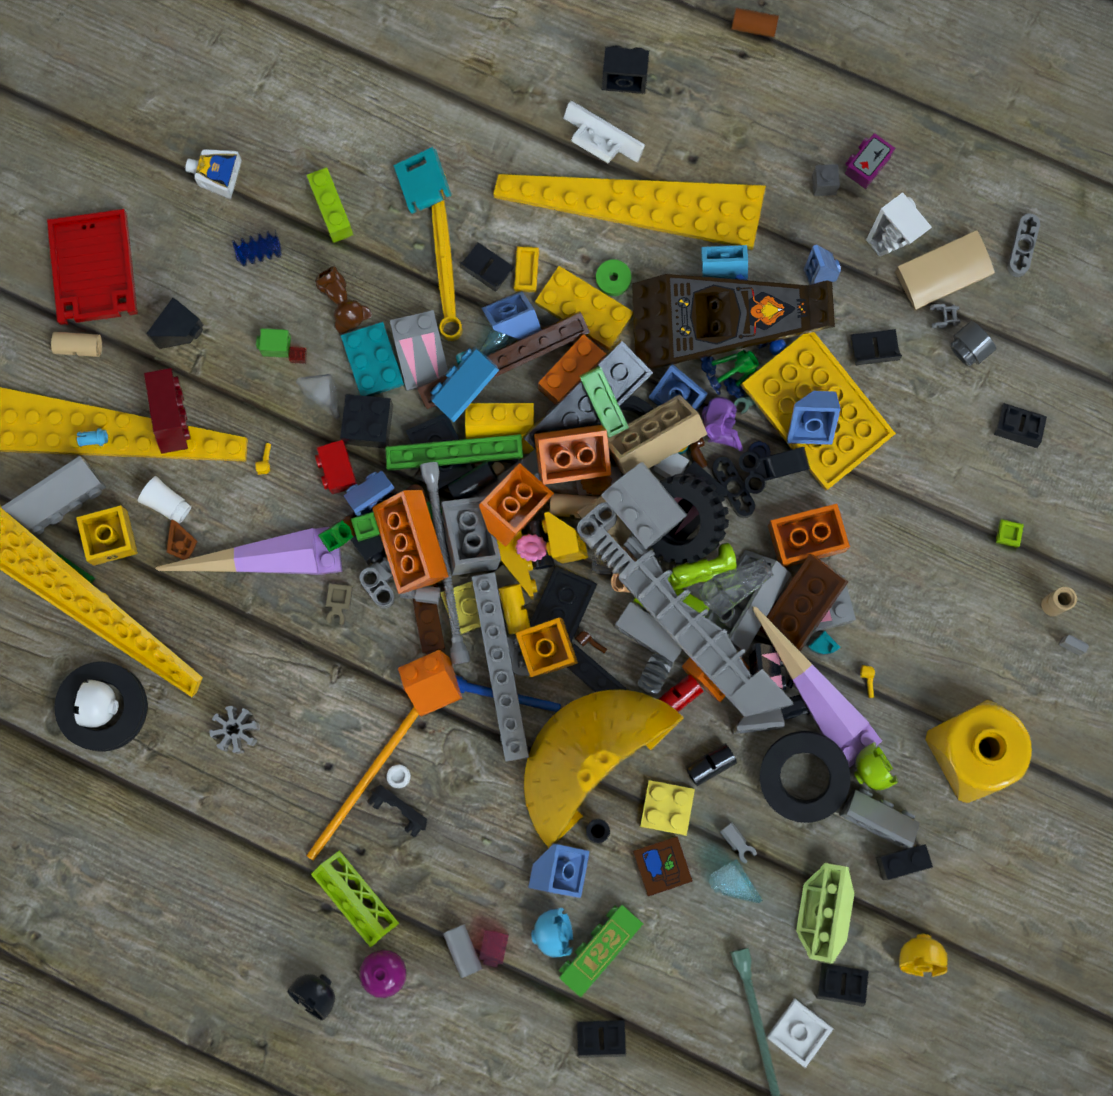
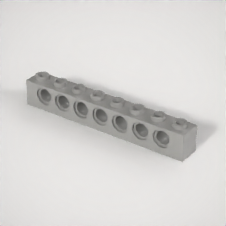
M494 572L473 576V587L505 762L529 758L496 575Z

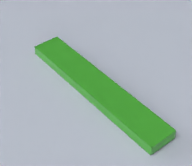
M521 434L385 447L387 470L420 468L421 464L438 462V466L523 458Z

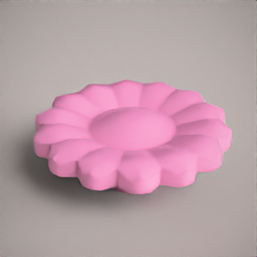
M528 534L518 539L516 544L517 554H520V557L525 558L527 561L532 560L535 562L537 559L541 560L543 556H546V542L543 541L542 537Z

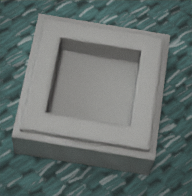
M1071 635L1063 637L1059 643L1063 648L1079 656L1086 653L1089 647L1087 643Z

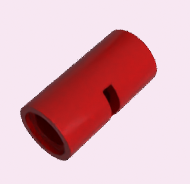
M688 674L658 698V700L665 702L679 712L704 691L698 682Z

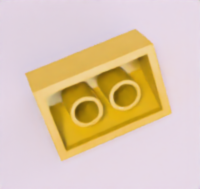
M470 403L465 409L466 439L521 434L523 454H529L534 450L523 438L534 426V403Z

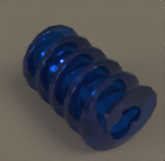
M276 230L275 236L266 231V238H263L258 233L256 241L250 235L249 243H246L243 237L240 238V245H237L235 240H232L236 259L244 267L247 266V259L251 264H255L256 257L260 262H264L265 255L269 260H272L273 253L278 258L282 254Z

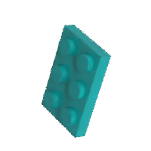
M383 322L341 335L361 396H374L404 386Z

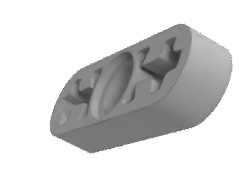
M1025 214L1017 225L1007 266L1008 272L1014 277L1023 276L1030 268L1040 227V220L1034 214ZM1030 221L1032 227L1028 234H1024L1027 228L1025 223ZM1020 240L1027 241L1030 246L1029 249L1021 250L1018 247V242ZM1021 256L1023 257L1021 260L1022 268L1017 270V266L1014 264L1017 263Z

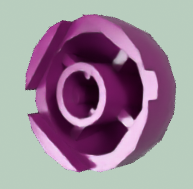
M391 950L372 952L363 960L360 966L359 979L361 986L368 994L375 998L394 996L402 989L406 982V965L403 959Z

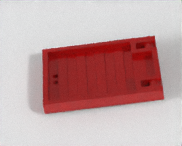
M125 209L48 219L47 225L57 322L60 325L68 324V319H74L77 323L115 318L121 317V312L127 311L129 315L138 314L128 220ZM126 298V302L120 303L119 299ZM73 305V310H67L66 306Z

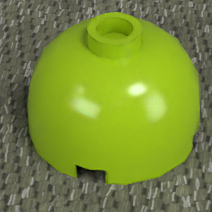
M875 742L859 752L855 761L857 771L854 774L860 784L865 783L873 790H884L898 783L897 776L892 777L889 772L893 769L881 748H876Z

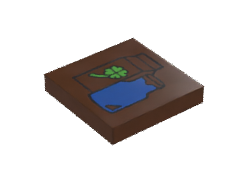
M678 836L633 851L648 897L693 882Z

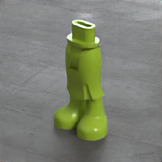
M729 543L721 544L718 548V556L713 560L707 561V559L674 567L673 573L668 578L674 590L682 589L696 583L710 582L713 579H725L734 576L733 570L736 569L737 564L732 546Z

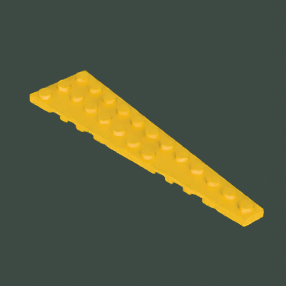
M498 174L494 198L729 246L747 245L748 250H753L766 186Z
M0 505L1 571L190 697L197 693L203 678L111 601L106 593L99 591L11 517Z

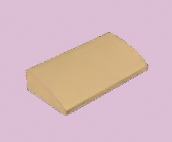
M978 230L898 266L895 271L914 310H918L995 273Z

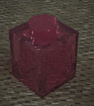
M485 930L479 959L484 960V965L497 967L498 963L503 964L509 934Z

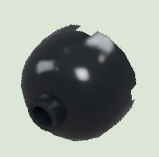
M305 974L297 978L287 990L288 995L297 1004L301 1003L306 1008V1012L321 1021L325 1020L334 1007L335 992L330 987L332 982L323 974L319 977L314 974Z

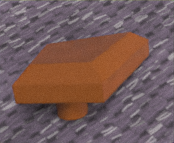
M171 519L166 552L182 560L190 559L198 541L175 520Z

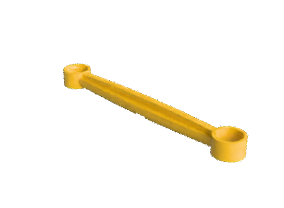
M443 200L432 205L435 256L444 317L440 322L439 328L445 340L456 341L461 337L463 329L460 320L456 317L452 255L445 201ZM449 322H455L459 325V331L454 335H447L443 331L444 326Z

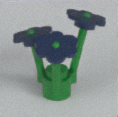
M744 349L739 353L716 360L711 356L701 358L702 370L706 372L710 386L713 387L718 395L721 394L719 388L722 387L720 382L723 381L727 392L735 395L737 398L745 395V391L740 384L756 372V367L759 366L756 356L751 351L746 352ZM737 359L734 363L735 368L719 378L715 376L717 364ZM736 372L745 373L739 380L730 377Z

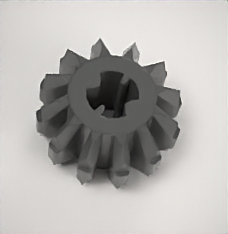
M651 655L638 681V687L647 693L658 694L672 667V662L662 655Z

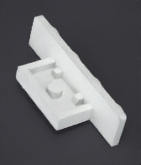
M570 101L568 103L564 119L579 127L572 137V142L607 163L618 152L635 162L639 161L645 147L643 143L575 102Z

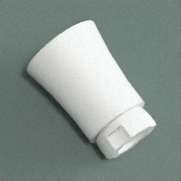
M154 476L147 483L138 498L139 503L154 509L168 519H173L178 523L185 519L192 507L185 502L184 498L166 486L157 476Z

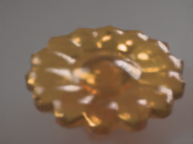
M610 475L582 479L580 481L583 485L582 489L586 490L587 494H592L593 496L603 494L612 485Z

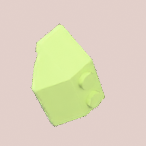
M824 863L803 885L796 932L807 951L809 959L834 963L847 942L854 900V889L848 867Z

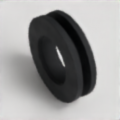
M92 662L72 671L60 685L54 705L55 718L64 736L79 747L99 752L112 751L132 741L142 729L148 710L146 692L139 679L127 669L109 662ZM87 680L111 684L120 691L123 697L124 709L122 716L115 725L108 729L93 730L89 727L78 725L75 720V713L79 714V707L75 706L77 693L83 682L88 683Z
M813 731L792 732L779 738L767 750L760 768L761 790L771 808L784 818L800 823L817 822L831 816L845 801L850 788L849 764L841 748L827 736ZM800 753L814 754L822 759L828 767L830 775L829 784L825 791L817 798L809 800L797 799L788 794L783 787L780 777L781 769L786 760L793 755Z

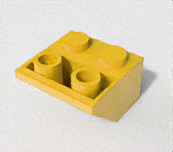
M545 512V520H542L544 532L548 533L549 542H546L549 556L552 555L553 559L562 564L587 559L586 543L580 539L578 531L550 512Z

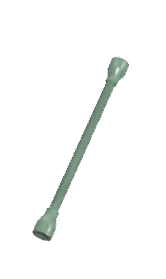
M749 948L735 950L730 953L733 964L738 970L746 990L745 993L749 1002L748 1005H750L749 1008H751L750 1013L752 1014L751 1017H753L752 1020H754V1029L757 1041L759 1042L758 1045H760L759 1048H761L760 1053L762 1054L761 1057H763L762 1060L766 1070L767 1081L769 1082L768 1085H770V1092L772 1096H781L778 1082L776 1081L777 1078L774 1075L775 1070L773 1069L770 1050L767 1047V1038L764 1035L760 1010H758L759 1007L756 1004L758 1002L756 1001L757 998H755L756 995H754V986L751 983L752 959Z

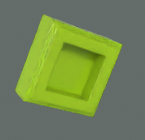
M1001 519L999 521L996 543L1020 547L1024 524Z

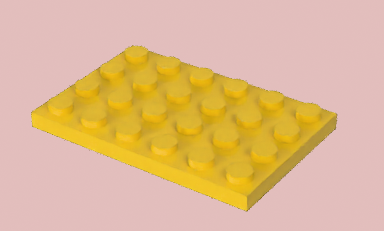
M815 332L801 335L740 384L786 442L794 404L812 391L836 392L841 409L832 445L787 443L791 449L805 447L810 466L808 470L825 491L896 434Z

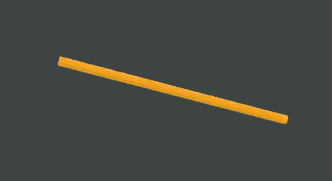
M415 707L411 709L306 855L313 861L316 859L419 716Z

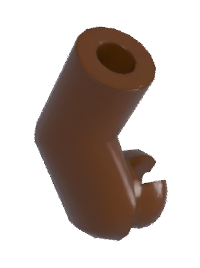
M700 438L697 442L691 443L689 448L693 461L704 468L708 464L700 450V447H703L705 442L703 438Z

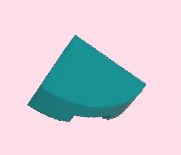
M824 631L807 648L817 654L825 655L834 653L841 647Z

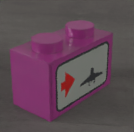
M875 133L870 139L866 137L858 147L860 149L858 154H852L845 164L848 166L845 175L864 189H867L892 157L895 147Z

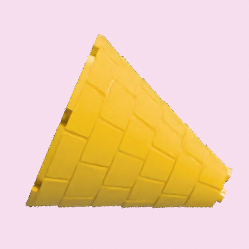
M631 690L594 692L570 702L555 713L538 733L530 750L529 758H527L524 775L526 806L535 830L547 847L550 848L553 844H556L584 817L577 809L587 793L621 760L630 756L644 745L652 750L684 717L665 702Z

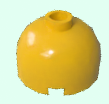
M919 934L917 938L910 939L901 948L899 968L901 967L902 972L915 976H924L923 972H931V976H939L947 972V952L937 940L931 939L930 935Z

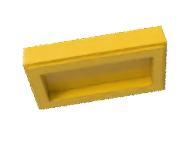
M517 246L514 291H537L539 248Z

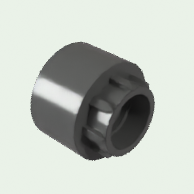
M970 321L953 336L954 341L950 346L954 354L966 366H970L973 363L979 365L997 350L989 335L974 321Z

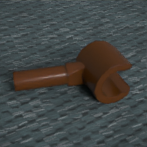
M580 632L575 637L582 647L589 642L591 646L602 653L607 651V648L592 639L588 632Z

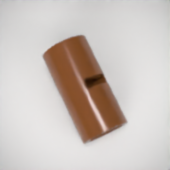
M736 8L732 30L774 38L779 15Z

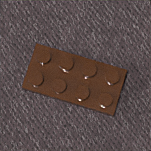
M809 554L767 618L801 652L849 581L816 556ZM761 625L759 630L767 636L765 630Z

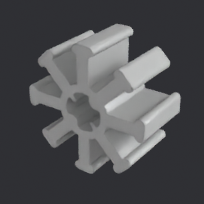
M227 706L225 709L228 712L229 720H224L222 715L216 713L212 720L222 724L223 729H210V737L217 739L220 736H225L221 743L216 745L217 748L227 752V748L233 742L234 749L232 752L242 754L244 750H242L241 739L247 741L248 745L255 746L257 739L246 735V732L251 730L259 731L260 725L255 721L245 724L248 718L253 716V713L249 710L242 708V713L237 718V708ZM232 726L240 730L238 734L233 733L231 735L233 732L230 730Z

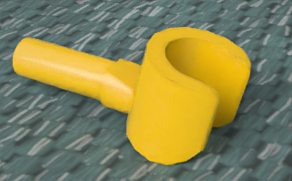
M270 443L265 445L263 461L255 462L258 475L270 472Z
M862 665L860 677L867 678L868 698H874L873 679L875 670L871 666Z

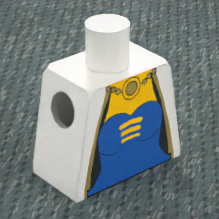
M204 149L201 152L199 161L188 158L186 172L195 173V180L198 186L231 199L242 160L236 151Z

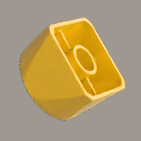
M985 700L929 729L925 738L957 799L965 803L990 795L1020 780L1027 772L1032 755L1031 739L1021 720L1008 709L989 700ZM982 739L990 745L991 755L989 758L984 757L979 751V743Z

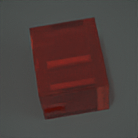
M290 347V363L306 364V348Z

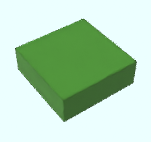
M373 512L351 518L358 542L380 535Z

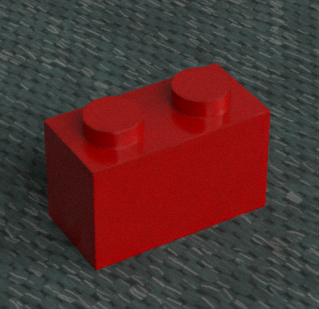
M343 440L317 447L318 455H315L318 468H323L325 476L321 477L325 490L329 489L333 495L346 491L351 486L357 484Z

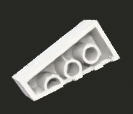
M902 192L881 208L866 241L881 257L892 250L895 251L899 247L911 244L932 227L916 209L915 202L910 197H906Z

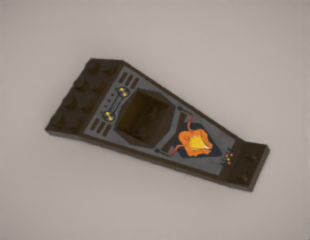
M663 274L632 283L635 355L650 370L835 327L832 282L828 280L811 285Z

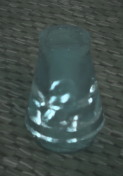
M494 329L490 330L480 351L488 355L508 344L509 337Z

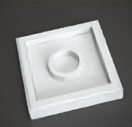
M794 998L766 1038L806 1068L833 1031V1028Z

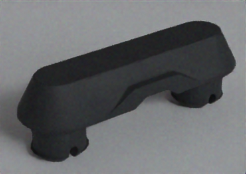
M379 785L370 790L372 795L367 800V803L369 805L374 803L373 808L379 809L383 802L400 809L402 814L410 821L404 828L407 833L412 830L411 836L417 837L421 830H426L427 818L385 787Z

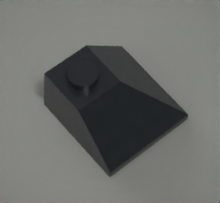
M172 298L146 334L157 348L163 349L191 343L201 335L204 325L196 315L178 300Z

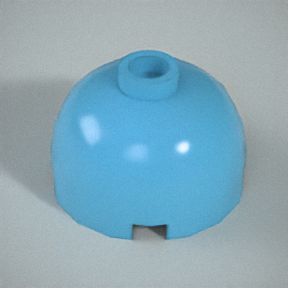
M563 908L549 910L541 914L531 933L533 943L537 944L538 948L550 957L568 956L573 951V947H569V940H573L572 926L568 914H562Z

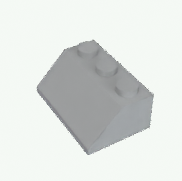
M643 462L618 479L601 494L646 549L657 543L687 516L685 511Z
M860 788L859 791L853 790L840 814L841 817L903 849L913 847L920 824L914 820L915 816L904 810L901 813L894 810L893 804L883 799L880 802L873 799V794Z

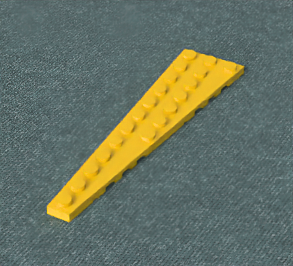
M0 387V452L246 462L248 445L246 437L188 426L191 440H187L188 449L161 454L153 433L151 418ZM98 428L107 431L108 443H105L103 446L96 444L80 447L77 443V437H80L77 436L78 432L97 431Z

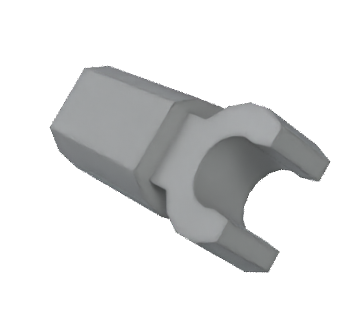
M426 586L402 593L400 597L406 599L413 598L417 602L439 604L441 590L437 587Z
M733 822L720 831L733 850H738L739 859L744 864L747 863V860L744 858L745 851H750L753 856L757 855L753 847L746 845L745 842L747 840Z

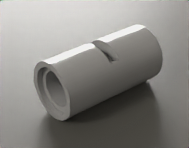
M465 924L443 933L460 978L483 969Z

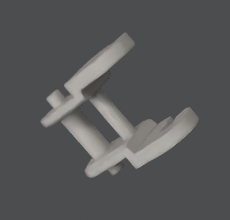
M945 304L930 306V310L937 308V310H941L944 313V322L933 323L932 328L937 326L938 328H945L947 325L957 326V324L961 323V320L957 319L956 311L959 310L958 306L946 307ZM952 311V320L947 319V312Z

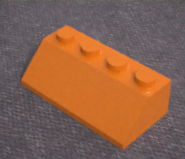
M422 490L401 491L372 507L398 594L430 586L449 577Z

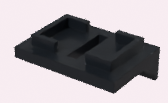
M477 242L468 256L460 262L461 269L495 292L514 268L513 265L479 242ZM490 259L494 260L483 276H481V271Z
M896 329L851 334L855 366L898 361L902 357L898 346ZM873 338H876L879 357L876 358Z
M1003 403L994 435L1038 448L1042 442L1047 416ZM1023 416L1025 417L1022 432H1020L1018 430L1021 417Z
M821 963L816 998L863 1007L866 1004L869 971ZM842 974H846L844 995H840Z
M625 1020L577 1022L578 1058L626 1057ZM599 1028H603L604 1050H599Z

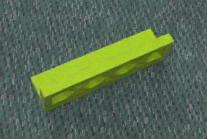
M340 850L320 864L311 874L370 948L399 924ZM337 859L343 867V872L336 871L331 863ZM348 880L355 881L358 885V891L352 890L348 886ZM363 898H367L373 903V909L365 907ZM378 916L384 917L390 925L383 929L378 923Z

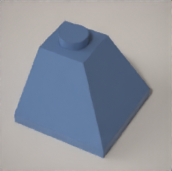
M523 291L482 308L492 328L500 333L522 339L541 330L535 310Z
M812 391L794 404L787 443L832 445L841 409L835 391Z
M553 844L533 864L528 888L581 898L590 851Z

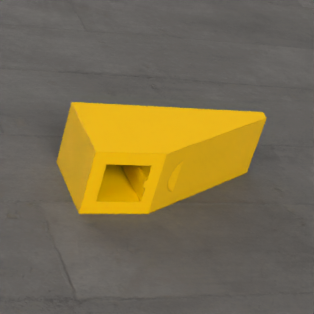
M520 531L506 547L497 540L501 556L500 562L514 579L521 584L522 589L530 599L533 600V593L537 592L535 579L530 580L529 571L533 570L532 561L521 558L520 554H517L516 549L518 539H521L522 536H527L522 535Z

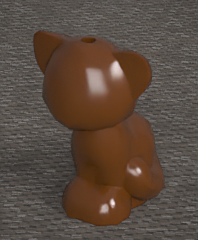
M335 265L317 276L315 280L317 289L326 293L329 299L338 305L334 312L335 328L338 333L344 334L349 329L359 326L362 321L371 318L372 312L367 306L361 305L356 300H348L346 280L338 272Z

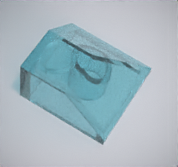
M732 859L709 874L711 879L708 882L715 893L720 892L721 895L754 903L763 901L737 859Z

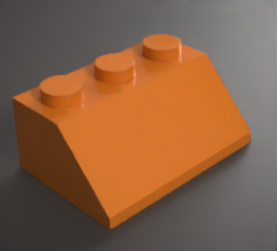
M519 463L479 505L488 532L506 547L544 507L554 493Z

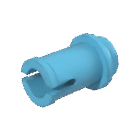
M98 428L97 431L77 433V436H80L77 437V443L80 447L96 444L103 446L105 443H108L107 431Z

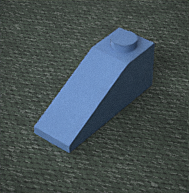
M814 245L804 270L811 285L826 280L836 281L840 274L839 272H841L839 261L837 259L834 260L831 252L819 245Z

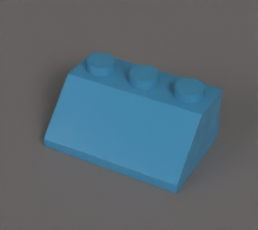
M476 347L472 350L468 348L460 358L462 362L457 367L455 365L452 366L445 376L448 378L444 383H438L431 391V394H433L431 397L432 402L453 422L457 420L499 371L496 364Z

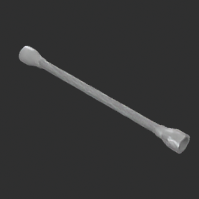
M438 462L424 463L420 465L421 476L427 485V491H429L431 498L430 501H432L431 509L433 521H435V533L449 575L443 582H445V596L447 608H449L448 614H450L449 620H451L450 626H452L451 632L453 638H451L452 665L470 662L469 651L463 642V636L460 634L459 620H457L456 600L454 599L453 582H451L452 576H450L451 570L446 550L447 544H445L444 527H442L443 521H441L442 513L440 501H438L439 495H437L439 489Z

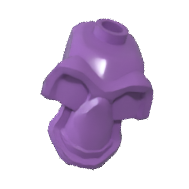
M715 397L710 400L708 407L705 406L703 408V424L707 432L708 442L734 447L740 452L743 451L737 431L732 429L736 422L737 409L734 403L727 398Z

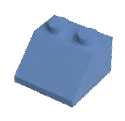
M383 471L379 473L373 472L365 478L366 481L359 486L355 484L347 489V494L344 497L357 517L373 512L372 507L397 494L394 486Z

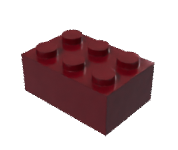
M172 368L144 373L153 433L161 454L188 449L187 440H191V436L186 422L188 418L183 404L184 395L179 377L173 375Z

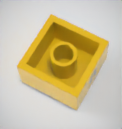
M121 505L76 517L86 561L91 565L95 566L138 554L128 511Z

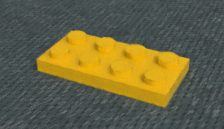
M558 266L535 300L537 306L560 320L580 311L590 331L586 336L608 350L612 348L633 316L632 310L561 266Z

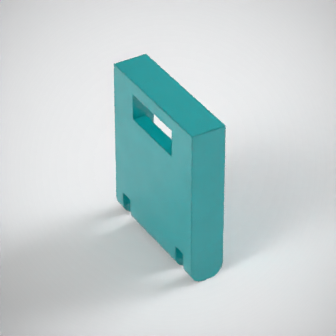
M433 147L394 165L410 213L417 212L414 202L421 211L443 201L444 199L440 191L442 189L447 198L452 196L438 153ZM426 160V164L421 165L413 170L409 169L410 167Z

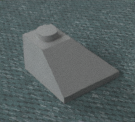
M781 708L756 715L743 716L733 728V734L781 729L785 726Z

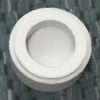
M394 765L387 772V781L394 788H404L410 782V771L403 765Z

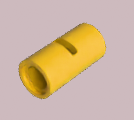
M512 584L498 588L508 633L515 634L531 628L527 609L524 608L525 601L521 584Z

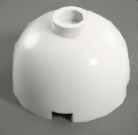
M87 680L88 683L83 682L77 693L75 706L79 707V714L75 713V720L80 726L98 727L106 724L113 714H116L118 701L112 688L96 680Z

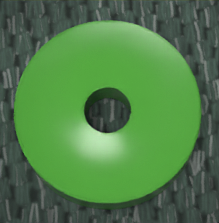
M619 260L605 261L596 272L597 287L608 296L622 295L631 284V271L629 267ZM615 275L618 279L612 281L609 277Z

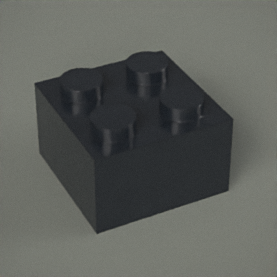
M617 45L605 47L602 90L645 94L649 50H644L640 47L627 49Z
M345 395L340 439L344 441L345 445L385 448L389 445L393 412L391 398Z

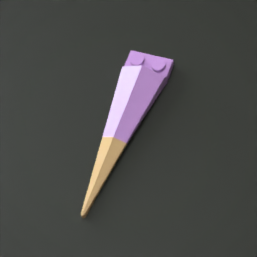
M329 527L311 528L155 568L158 571L258 572L312 575L343 572L340 547L329 552L318 536Z
M753 607L755 615L792 678L819 731L841 748L846 756L849 767L855 764L856 757L862 749L873 742L877 746L882 740L854 706L757 607Z

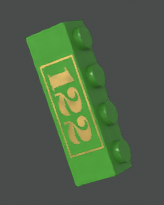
M622 904L619 907L616 905L612 907L606 914V917L609 918L603 926L599 923L590 933L593 938L588 944L583 941L576 949L577 957L572 962L567 960L559 969L562 973L559 979L580 998L643 925Z

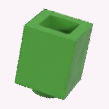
M261 329V335L257 336L256 347L262 356L290 358L291 335L289 331Z

